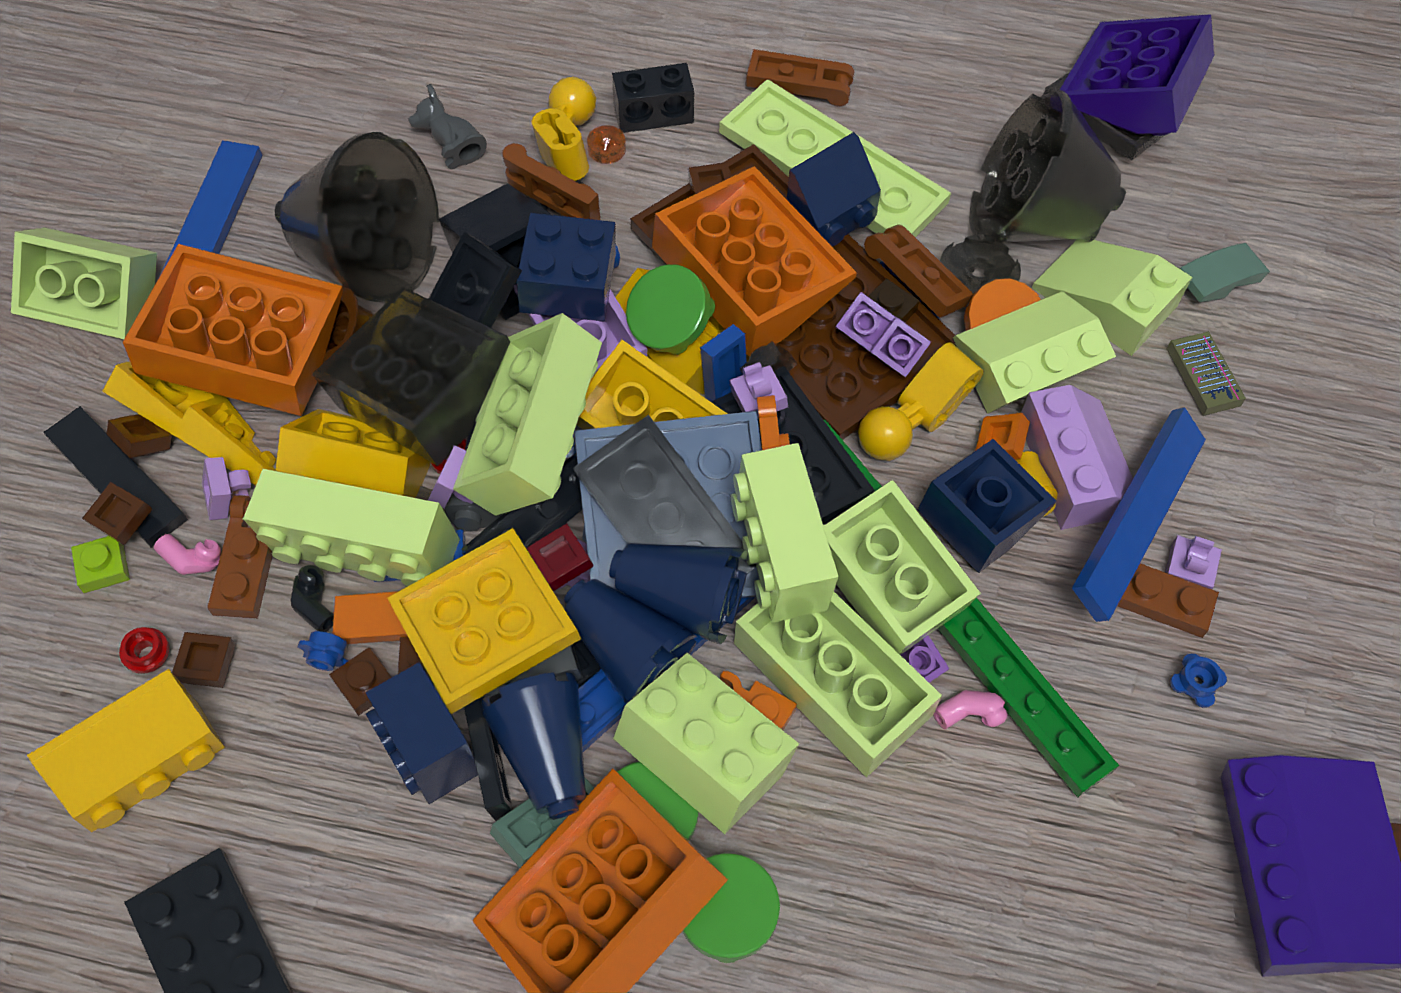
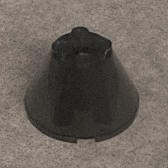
M1055 86L1045 87L1044 91L1047 93L1040 97L1035 94L1029 96L1011 115L993 142L980 169L987 173L980 193L973 191L970 203V228L978 239L991 243L1081 239L1091 242L1097 237L1101 225L1110 211L1117 210L1123 203L1126 190L1120 187V169L1069 95Z
M366 132L349 138L294 181L286 190L283 199L278 201L275 206V218L281 224L284 237L295 255L305 259L341 286L351 289L356 296L367 301L392 302L396 297H406L423 281L435 256L437 246L431 245L433 222H439V211L435 189L429 172L412 147L402 139H394L383 134V132Z

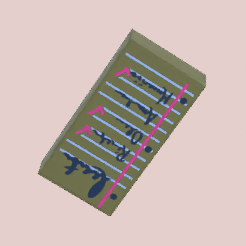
M1209 331L1171 340L1167 350L1203 416L1242 406L1246 397Z

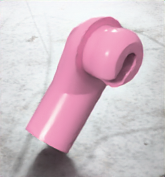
M165 534L154 544V550L175 571L182 575L211 572L218 566L221 556V548L213 540L206 539L204 544L198 542L195 548L186 549L174 536Z
M963 690L938 705L934 712V718L943 729L951 727L969 715L981 716L983 724L996 727L1006 721L1007 711L1003 707L1005 701L996 693Z

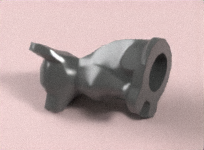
M431 84L427 85L429 97L423 99L417 105L416 113L408 118L410 125L414 128L431 130L434 140L443 147L441 155L443 158L447 157L444 163L449 169H455L459 165H467L481 158L487 148L486 138L468 121L446 114L435 89Z

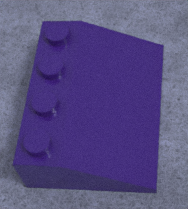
M1211 14L1100 22L1056 94L1057 102L1137 134L1151 133L1155 136H1164L1170 133H1177L1215 56Z
M1284 755L1229 759L1220 778L1262 977L1401 968V861L1375 762Z

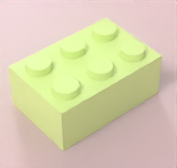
M799 443L742 454L739 473L733 475L736 493L731 494V504L736 521L744 520L747 536L742 538L743 549L748 552L747 563L749 565L756 564L760 580H755L754 586L759 607L761 609L768 608L772 623L827 611L839 576Z
M893 480L823 526L839 576L836 583L861 618L900 655L966 609L981 594Z
M688 653L682 656L625 705L613 738L724 834L783 776L799 745L792 737Z

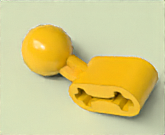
M577 77L562 78L553 85L549 94V108L536 113L531 122L541 158L547 166L556 168L562 175L576 181L583 178L589 171L582 135L576 125H582L592 117L596 107V96L592 87L586 81Z
M946 343L935 352L902 392L898 399L900 408L881 406L870 410L860 422L858 429L859 444L869 456L877 460L891 461L901 457L911 446L912 430L920 424L929 432L938 429L977 385L983 376V369L953 343Z

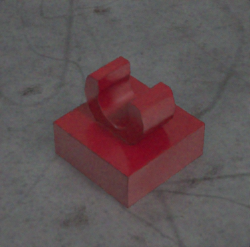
M567 523L526 548L552 591L557 590L594 567Z

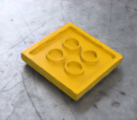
M513 528L387 598L450 714L581 640L575 625Z

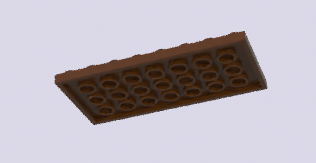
M754 144L725 161L728 162L732 177L755 166L787 199L789 177ZM690 183L630 218L631 229L662 261L663 259L652 248L655 213L693 196ZM849 234L841 242L833 246V248L857 272L856 278L784 340L755 355L764 367L770 365L773 371L785 366L822 419L828 422L842 440L859 429L860 422L870 410L881 406L890 407L895 404L905 388L939 348L949 342L956 346L953 339L955 334L920 301L917 311L905 323L931 343L906 377L835 327L860 292L869 296L886 278L911 294L876 259L870 258L865 249Z

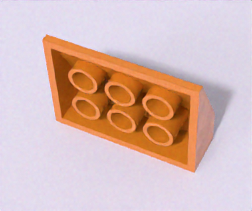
M755 166L655 213L652 248L667 265L683 266L702 279L707 286L710 297L715 303V311L712 316L724 329L734 324L745 333L746 354L750 358L784 340L856 278L857 272Z
M178 244L123 340V344L136 374L302 416L319 378L343 294V287L330 282Z
M614 769L578 805L579 811L565 819L472 920L528 993H627L728 881L697 848Z

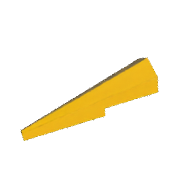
M130 361L115 366L102 391L209 458L223 457L227 469L231 471L248 470L250 482L255 486L262 469L276 471L273 467L276 458L270 451L261 452L252 441L255 432L225 396L136 374Z

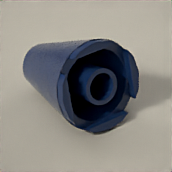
M628 543L623 551L617 550L611 561L609 576L615 579V588L706 640L722 644L727 635L719 633L723 622L733 624L746 581L747 572L738 570L739 559L748 561V552L738 547Z
M592 579L587 583L584 580L578 581L564 597V602L567 604L564 610L578 630L581 640L625 703L633 699L686 653L691 654L695 647L696 641L693 638L696 635L689 629L597 579Z
M554 672L535 675L499 688L501 698L490 704L488 696L484 698L480 706L482 714L537 813H548L550 820H555L579 811L577 803L586 798L579 686L576 677L572 673L566 672V681H557Z

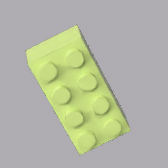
M563 313L507 337L453 490L495 516L553 498L561 484L560 474L566 455L574 443L573 433L579 415L583 412L586 405L585 396L590 380L598 367L597 358L602 345L600 340Z
M262 469L243 518L257 534L256 538L265 543L272 550V556L280 561L290 564H298L300 559L311 561L319 568L335 573L341 572L342 568L355 570L359 575L374 581H384L387 575L390 578L401 580L406 586L453 562L460 540L438 502L268 469Z
M833 592L827 611L772 623L768 608L761 609L757 603L736 621L734 644L788 699L797 703V708L866 778L934 715L942 697L923 676L835 592Z

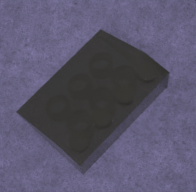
M402 287L312 375L339 409L438 466L450 455L454 445L458 446L469 435L511 341L507 335Z

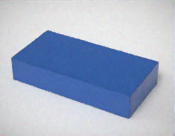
M734 324L700 347L705 398L710 402L732 392L730 380L742 376L743 368L747 367L745 333Z

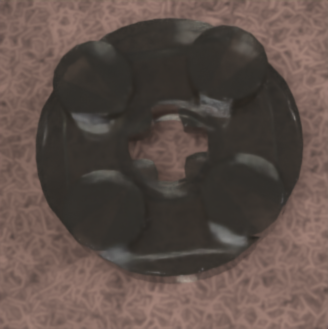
M987 236L965 237L963 243H958L953 246V242L945 248L940 258V262L973 294L980 287L995 279L1011 278L1019 281L1021 276V266L1018 259L1015 263L1014 259L1008 254L1010 248L1003 242ZM976 268H981L984 270L983 275L986 277H977L971 272H974Z

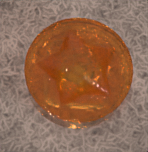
M609 125L599 126L593 129L587 137L588 153L593 160L599 163H614L620 160L626 152L625 135L617 127Z

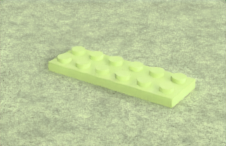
M768 79L723 118L719 125V133L744 149L754 144L788 177L790 169L853 133ZM859 136L881 189L878 213L875 219L866 227L875 233L880 232L884 234L887 228L899 224L916 237L949 204L951 192Z

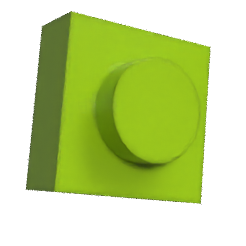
M107 536L71 547L77 586L83 593L130 580L124 545Z

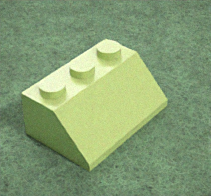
M50 228L16 231L14 233L11 313L125 339L155 286L157 252Z
M1063 291L953 337L957 348L984 371L975 388L987 414L1026 398L1029 392L1047 389L1116 357L1099 318Z

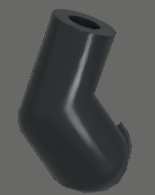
M306 565L299 570L298 575L294 579L290 600L291 607L316 631L327 632L333 626L334 614L321 604L324 574L317 566Z

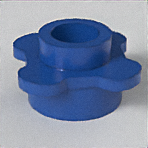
M313 631L308 641L301 640L298 643L297 647L304 651L303 657L306 659V663L316 669L332 671L335 666L341 667L348 662L343 657L347 642L334 634Z
M1187 654L1182 659L1183 668L1180 673L1174 674L1171 677V687L1175 692L1185 693L1195 699L1199 707L1208 708L1215 703L1214 694L1219 687H1223L1226 684L1227 676L1213 660L1200 657L1197 654ZM1195 677H1199L1202 680V684L1196 683Z

